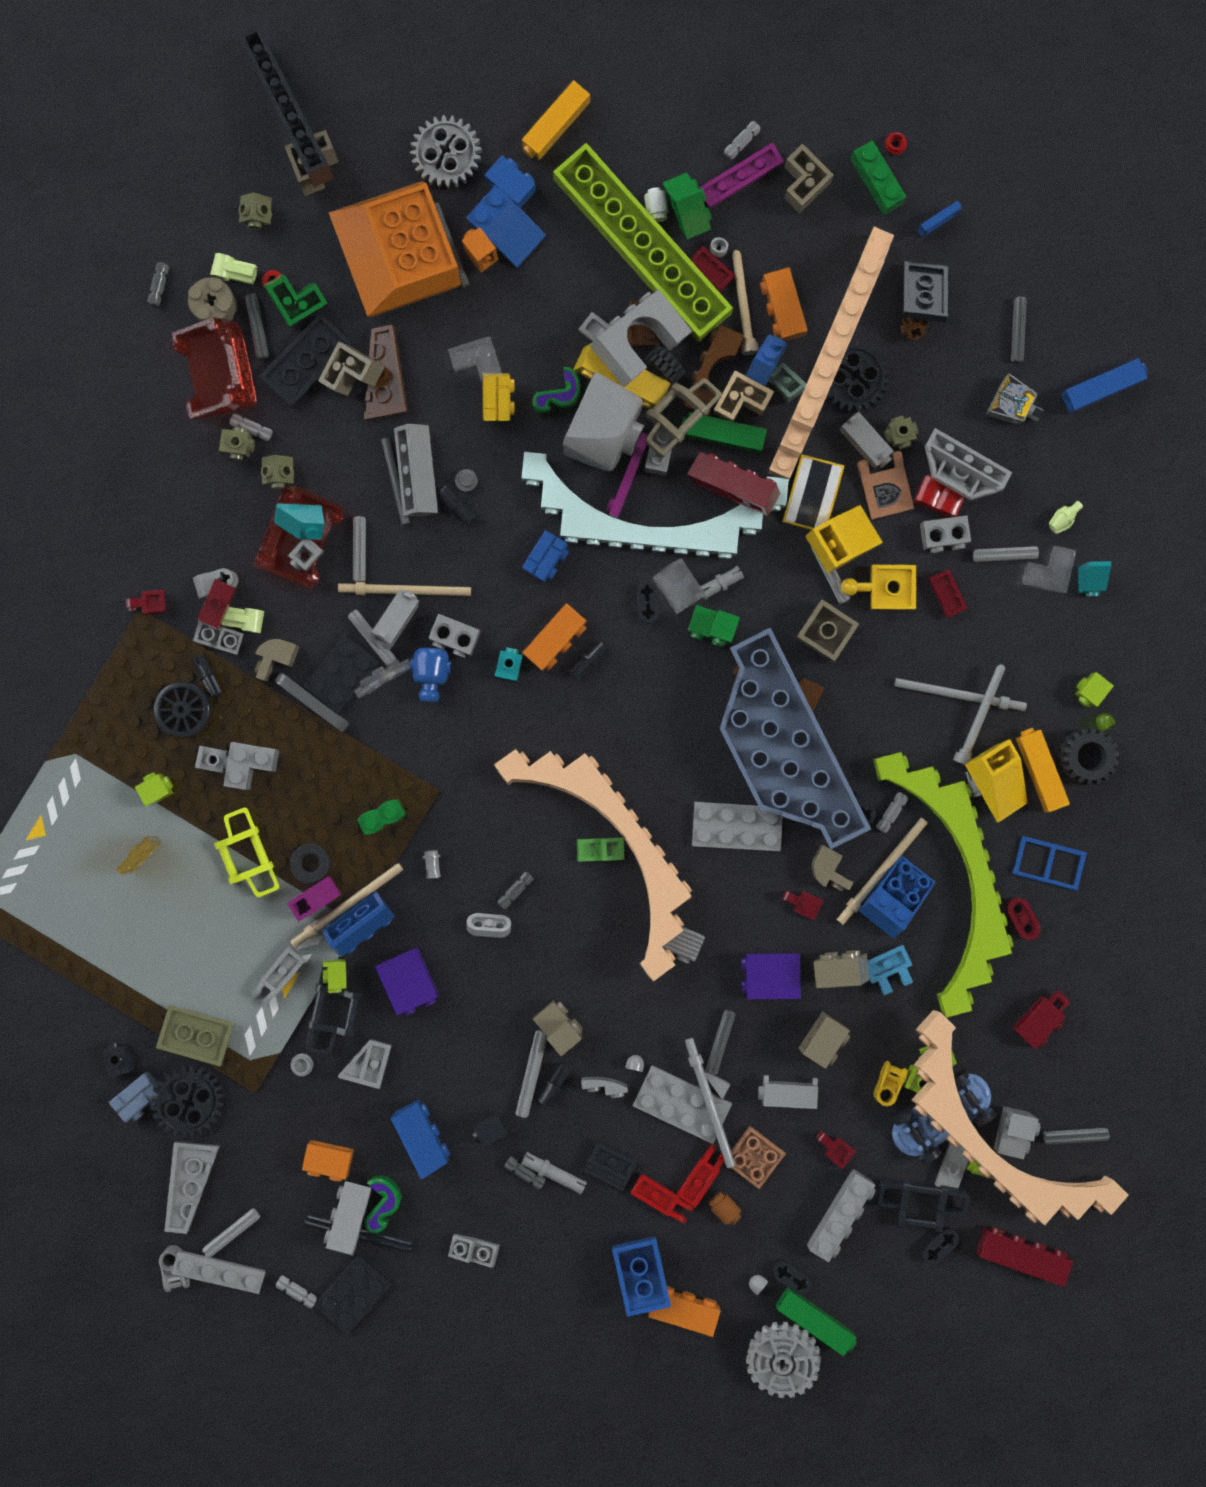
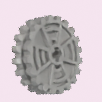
M774 1322L772 1327L769 1328L765 1325L762 1327V1332L757 1331L754 1334L755 1339H751L749 1343L750 1347L748 1348L746 1363L749 1364L747 1366L748 1373L753 1374L751 1380L753 1383H759L758 1388L760 1390L767 1389L768 1394L771 1396L777 1393L779 1398H783L784 1395L788 1394L792 1398L795 1397V1393L798 1392L802 1395L805 1393V1388L810 1389L813 1386L812 1381H816L818 1378L817 1372L820 1368L821 1356H818L820 1353L819 1346H814L816 1340L814 1337H808L809 1332L806 1329L801 1331L799 1330V1325L794 1324L791 1327L788 1322H783V1325H778L777 1322Z

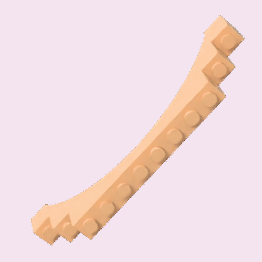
M876 227L873 228L767 474L776 478L790 479L884 264L894 235Z
M515 749L494 764L507 785H510L512 782L533 783L566 792L582 800L610 821L634 853L645 880L650 904L649 943L645 960L640 965L652 982H654L675 966L673 962L675 960L674 955L668 948L664 950L662 947L683 932L681 928L684 925L677 915L672 916L671 912L692 897L690 895L691 888L685 881L681 882L676 876L678 871L672 863H666L663 858L665 856L663 850L658 844L656 846L652 844L649 840L652 838L651 834L645 827L640 828L636 822L639 820L632 809L629 811L623 805L626 801L618 791L614 793L610 787L612 782L605 773L603 775L600 774L597 770L599 765L592 756L588 758L586 754H583L563 769L562 766L565 765L558 754L553 755L550 751L531 766H528L527 764L530 761L523 752L519 754Z
M933 1010L916 1029L920 1034L919 1039L929 1048L914 1064L919 1070L917 1074L927 1082L912 1099L917 1105L915 1110L923 1117L928 1116L933 1121L930 1124L940 1133L944 1131L948 1135L946 1139L954 1147L960 1146L964 1150L962 1155L971 1163L975 1161L980 1166L978 1170L985 1177L989 1178L991 1176L996 1181L994 1183L996 1188L1002 1193H1009L1011 1195L1009 1200L1018 1208L1022 1206L1027 1211L1025 1215L1033 1223L1038 1221L1046 1225L1058 1210L1067 1218L1071 1216L1079 1220L1091 1205L1100 1213L1105 1211L1112 1215L1128 1197V1194L1114 1180L1104 1176L1098 1181L1064 1183L1034 1177L1011 1166L987 1145L970 1122L956 1088L951 1055L952 1032L956 1027L942 1013Z

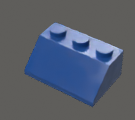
M375 890L324 928L322 932L329 946L342 957L345 954L352 953L362 941L369 940L379 928L389 925L395 916Z
M417 1100L395 1111L391 1120L420 1178L423 1179L445 1165L449 1160L450 1152L445 1143L441 1144L438 1138L440 1132L435 1123L431 1124L428 1118L430 1112L426 1104H421L420 1100Z

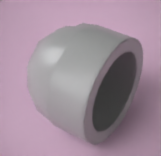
M715 238L711 242L710 252L716 257H723L727 252L728 243L723 238ZM717 245L721 246L720 251L716 250Z
M633 1055L628 1058L625 1068L643 1072V1059L638 1055Z
M755 1275L750 1279L749 1286L758 1295L768 1281L760 1275Z

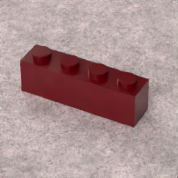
M700 452L688 472L691 483L766 516L770 514L781 494L774 480L760 478L749 469H746V471L739 469L733 462L727 461L725 463L712 453L704 454Z
M992 1226L991 1229L984 1227L976 1250L980 1258L1065 1287L1073 1265V1261L1068 1257L1067 1252L1055 1248V1251L1046 1249L1047 1245L1034 1241L1033 1244L1026 1242V1238L1018 1234H1013V1236L1004 1234L1005 1231L998 1227Z

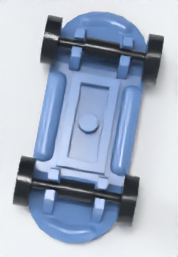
M961 1070L954 1074L956 1088L970 1122L974 1121L977 1127L989 1123L996 1114L992 1108L988 1109L991 1093L987 1083L975 1074H968L966 1070ZM908 1107L893 1118L895 1123L892 1130L893 1140L902 1152L907 1155L920 1156L919 1159L923 1165L934 1161L941 1155L942 1152L938 1145L946 1141L948 1135L944 1131L941 1133L930 1124L933 1121L928 1116L923 1117L915 1110V1107Z

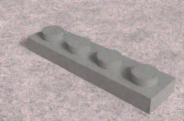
M181 1250L177 1252L171 1271L174 1275L256 1294L260 1292L265 1275V1270Z

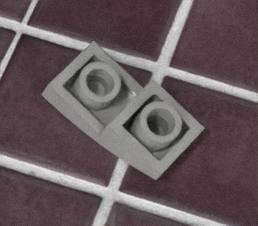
M199 620L193 641L237 655L244 634L224 627L217 629Z
M605 1077L581 1078L582 1089H587L588 1092L600 1091V1087L604 1086L606 1095H611V1098L622 1097L624 1093L628 1092L627 1084Z
M454 1234L448 1257L467 1263L475 1262L493 1268L500 1245L473 1237Z

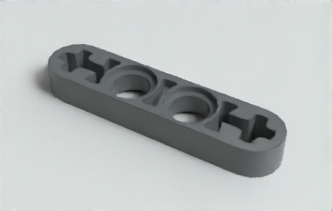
M280 672L274 680L340 731L344 732L350 724L284 673Z

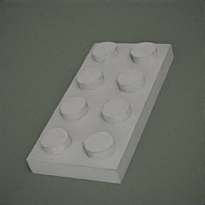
M694 802L692 846L781 851L782 816L761 810L759 806Z
M651 1065L633 1106L714 1144L717 1136L700 1087ZM712 1094L721 1123L723 1124L732 1103Z

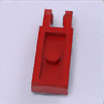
M713 1144L709 1146L703 1157L699 1159L677 1192V1196L694 1208L720 1172L719 1169L725 1161L721 1153L714 1166L707 1162L715 1152L716 1146Z
M641 1173L630 1192L669 1217L670 1215L682 1223H685L687 1218L673 1210L675 1205L679 1204L688 1211H692L694 1208L677 1196L676 1193Z

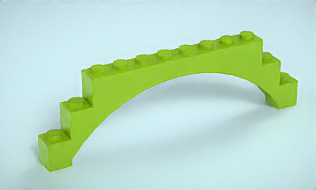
M902 752L873 759L878 781L887 780L896 784L927 805L950 832L962 855L971 889V927L961 962L953 978L944 991L937 994L942 1014L946 1018L972 1011L973 998L971 992H967L966 989L992 982V966L986 960L1012 954L1013 942L1010 934H1006L1005 926H1007L1005 914L1000 912L1001 898L998 891L995 892L994 890L995 876L993 871L988 868L987 862L990 861L987 849H983L981 840H984L983 832L980 827L977 828L975 819H978V814L975 806H971L969 798L972 797L970 786L966 785L965 781H960L938 787L940 776L933 767L907 773L906 769L909 768L907 757L902 756Z

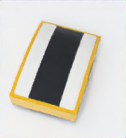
M801 455L782 522L812 530L828 521L836 499L844 465Z

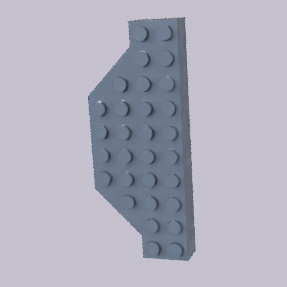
M771 628L730 647L739 670L719 728L759 808L819 828L830 849L871 830Z

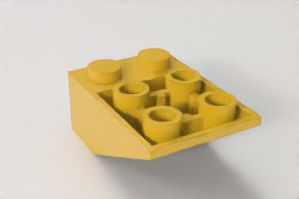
M861 505L812 529L805 536L828 574L883 543Z
M1010 739L991 747L965 764L997 823L1028 803L1021 758Z

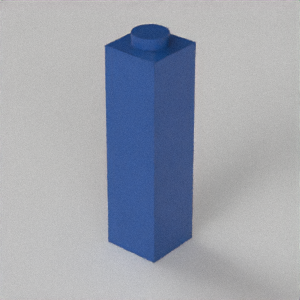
M1138 358L1066 389L1061 395L1071 414L1142 383L1148 378V371L1145 364L1141 363Z

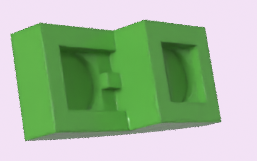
M624 838L576 839L578 862L624 860Z

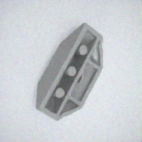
M936 428L925 445L932 478L969 500L1002 491L1012 474L1011 471Z

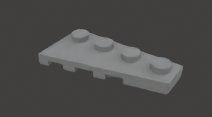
M182 1141L174 1142L164 1232L184 1234L189 1232L220 1145Z

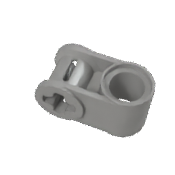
M222 568L193 577L199 600L207 598L214 579L223 581L226 579L225 575L230 576L227 584L236 587L239 582L237 574L234 571Z
M176 1245L167 1247L159 1258L163 1287L166 1292H170L173 1288L182 1286L188 1288L190 1286V1278L174 1275L171 1272L174 1262H170L166 1255L171 1254L176 1258L178 1250L182 1251Z

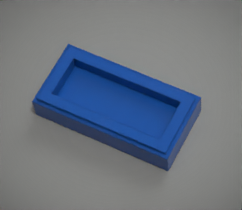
M956 201L922 223L918 229L921 237L926 236L957 216L962 209L959 201Z

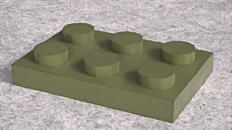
M169 1005L156 1048L222 1066L235 1023Z

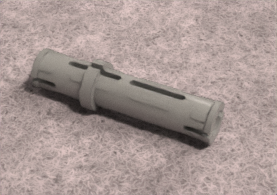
M526 1152L521 1162L522 1166L524 1165L537 1172L540 1177L545 1176L581 1195L586 1181L550 1164V1161L547 1159L544 1161Z

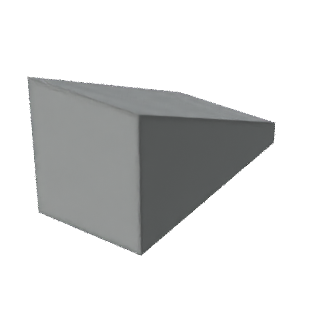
M704 1070L706 1078L723 1100L730 1084Z

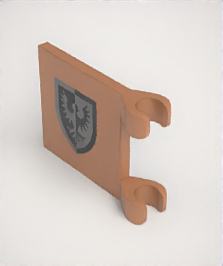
M901 451L891 454L894 465L893 469L870 474L867 460L857 462L871 520L914 509Z

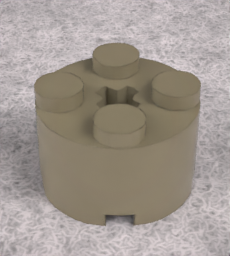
M204 278L196 282L189 289V308L201 323L213 328H219L231 322L237 310V301L232 291L219 278ZM215 300L214 305L210 306L211 301Z

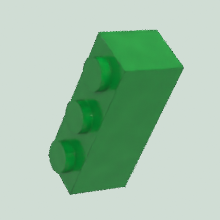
M872 140L855 150L850 160L882 214L886 215L903 205L906 195L874 141Z

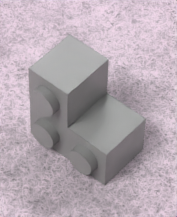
M231 742L223 786L250 790L254 769L276 772L279 750Z
M1003 1106L994 1150L999 1154L1024 1159L1025 1154L1029 1153L1030 1141H1034L1035 1136L1039 1134V1119L1030 1112Z

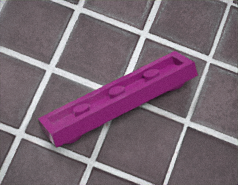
M771 143L699 187L705 193V204L708 209H711L783 165L784 160L775 145Z
M641 433L616 498H611L607 510L610 511V517L616 519L619 517L647 447L646 438L648 434Z

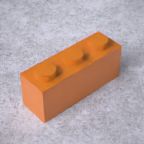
M790 267L764 274L760 287L763 296L767 295L769 302L766 304L769 317L773 316L775 324L772 325L774 336L779 337L784 342L806 336L808 330Z
M566 603L522 652L523 655L541 671L545 669L550 670L557 662L556 656L560 652L564 654L572 646L570 643L575 635L579 638L587 629L584 626L587 621Z
M667 1286L671 1307L648 1312L649 1318L713 1337L721 1310L717 1302L712 1299H697L690 1292L684 1291L681 1294L674 1292V1288Z

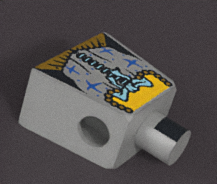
M1008 373L1004 377L986 416L1021 425L1026 417L1038 422L1044 410L1033 405L1037 393Z

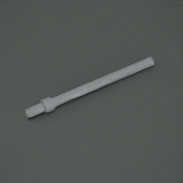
M896 678L894 687L982 703L985 696L983 694ZM1000 696V698L994 697L991 705L998 706V709L1008 710L1009 708L1025 711L1027 703L1010 700V697Z
M686 1039L684 1041L690 1056L688 1060L690 1066L694 1068L727 1168L734 1167L735 1162L702 1063H704L702 1056L698 1054L694 1039Z

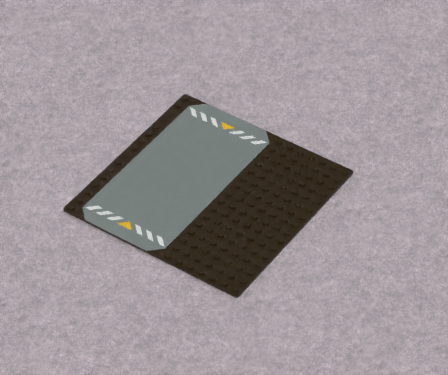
M138 610L0 834V938L159 1035L169 1005L235 1023L222 1066L206 1064L252 1092H256L316 996L317 991H315L316 984L319 983L323 965L322 960L339 958V955L329 946L322 932L323 929L313 939H307L296 948L293 947L290 941L304 931L303 929L309 924L313 925L396 864L439 791L434 786L345 732L340 731L332 724L197 642H194L152 615H144L143 610ZM200 654L206 655L212 671L216 672L215 677L222 689L221 695L217 697H210L203 681L199 680L200 675L192 659ZM176 682H188L199 686L207 693L212 704V716L208 726L201 733L189 738H179L167 734L159 727L154 717V703L158 694L166 686ZM180 693L183 700L185 693ZM191 694L189 702L193 700L196 696ZM173 696L171 699L177 702L176 696ZM200 701L194 704L193 708H202ZM168 702L167 708H172L173 705ZM194 711L193 715L200 719L202 711ZM167 712L168 718L173 715L172 712ZM177 718L172 721L174 725L176 724ZM189 718L191 726L197 723L192 718ZM184 720L180 728H186ZM231 742L279 750L276 772L254 769L250 790L223 786L225 773L195 768L199 746L229 751ZM214 755L210 758L212 764L217 762V758ZM154 772L156 775L163 774L164 777L168 776L173 784L171 790L174 794L152 806L145 807L135 786L143 783V778ZM389 800L401 801L407 813L402 820L387 824L377 833H363L357 821L362 814L371 810H377L383 803ZM244 807L248 809L255 827L257 826L259 829V838L269 862L272 861L274 868L272 869L279 884L278 890L261 897L255 896L246 879L230 885L228 881L230 877L219 850H216L214 847V843L229 838L224 816ZM245 813L229 818L233 836L251 829ZM250 837L227 845L238 874L261 865ZM308 843L318 844L328 852L331 860V867L326 877H331L341 895L298 922L288 907L287 902L318 882L304 883L299 881L291 871L290 859L293 852L301 845ZM314 855L305 856L302 860L304 870L307 872L317 870L319 866L317 857ZM269 870L250 877L259 892L274 886ZM290 946L305 958L306 961L279 994L275 995L267 1006L264 1007L261 1004L262 1000L271 990L265 986L262 992L255 998L251 996V993L259 985L261 978L287 947Z

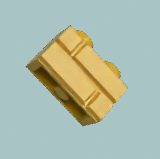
M483 374L484 421H509L510 415H514V401H510V393H514V379H510V374Z

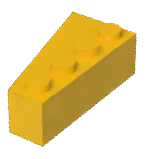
M591 344L585 346L573 370L588 379H592L596 372L622 386L590 347ZM644 370L624 388L642 398V407L652 409L666 395L671 383Z

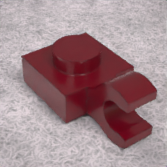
M164 590L142 591V598L126 599V607L129 611L142 609L144 615L167 613Z
M785 891L782 897L783 900L795 904L794 912L815 920L823 902L822 899L804 891L801 892L800 896Z
M822 1130L816 1136L818 1141L828 1148L824 1154L842 1169L856 1153V1150L839 1136L833 1141Z

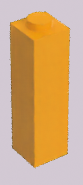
M573 80L523 137L522 147L524 153L530 158L535 157L539 161L590 103V94Z
M1029 728L1020 732L1021 736L1016 738V741L1044 812H1052L1070 805L1042 731H1034L1033 728Z

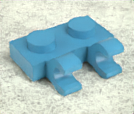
M903 945L868 960L870 982L875 983L878 981L883 995L893 992L886 977L898 972L903 986L913 983L907 970L908 967L912 966V963Z

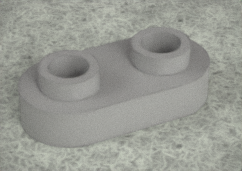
M475 913L467 919V930L475 936L502 938L511 932V921L504 915Z

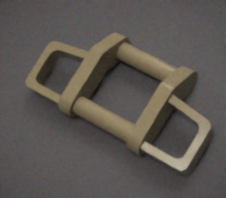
M705 378L690 389L674 383L670 387V391L657 405L645 413V417L655 424V427L646 438V444L660 457H665L677 443L684 439V435L702 416L705 417L710 412L709 409L720 399L722 393ZM701 386H705L715 395L707 405L693 394ZM676 396L684 399L695 409L694 413L678 429L660 414ZM659 427L673 439L666 449H661L652 441V437Z

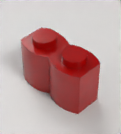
M930 474V476L926 475L923 477L913 502L943 516L952 518L957 517L965 497L934 480Z

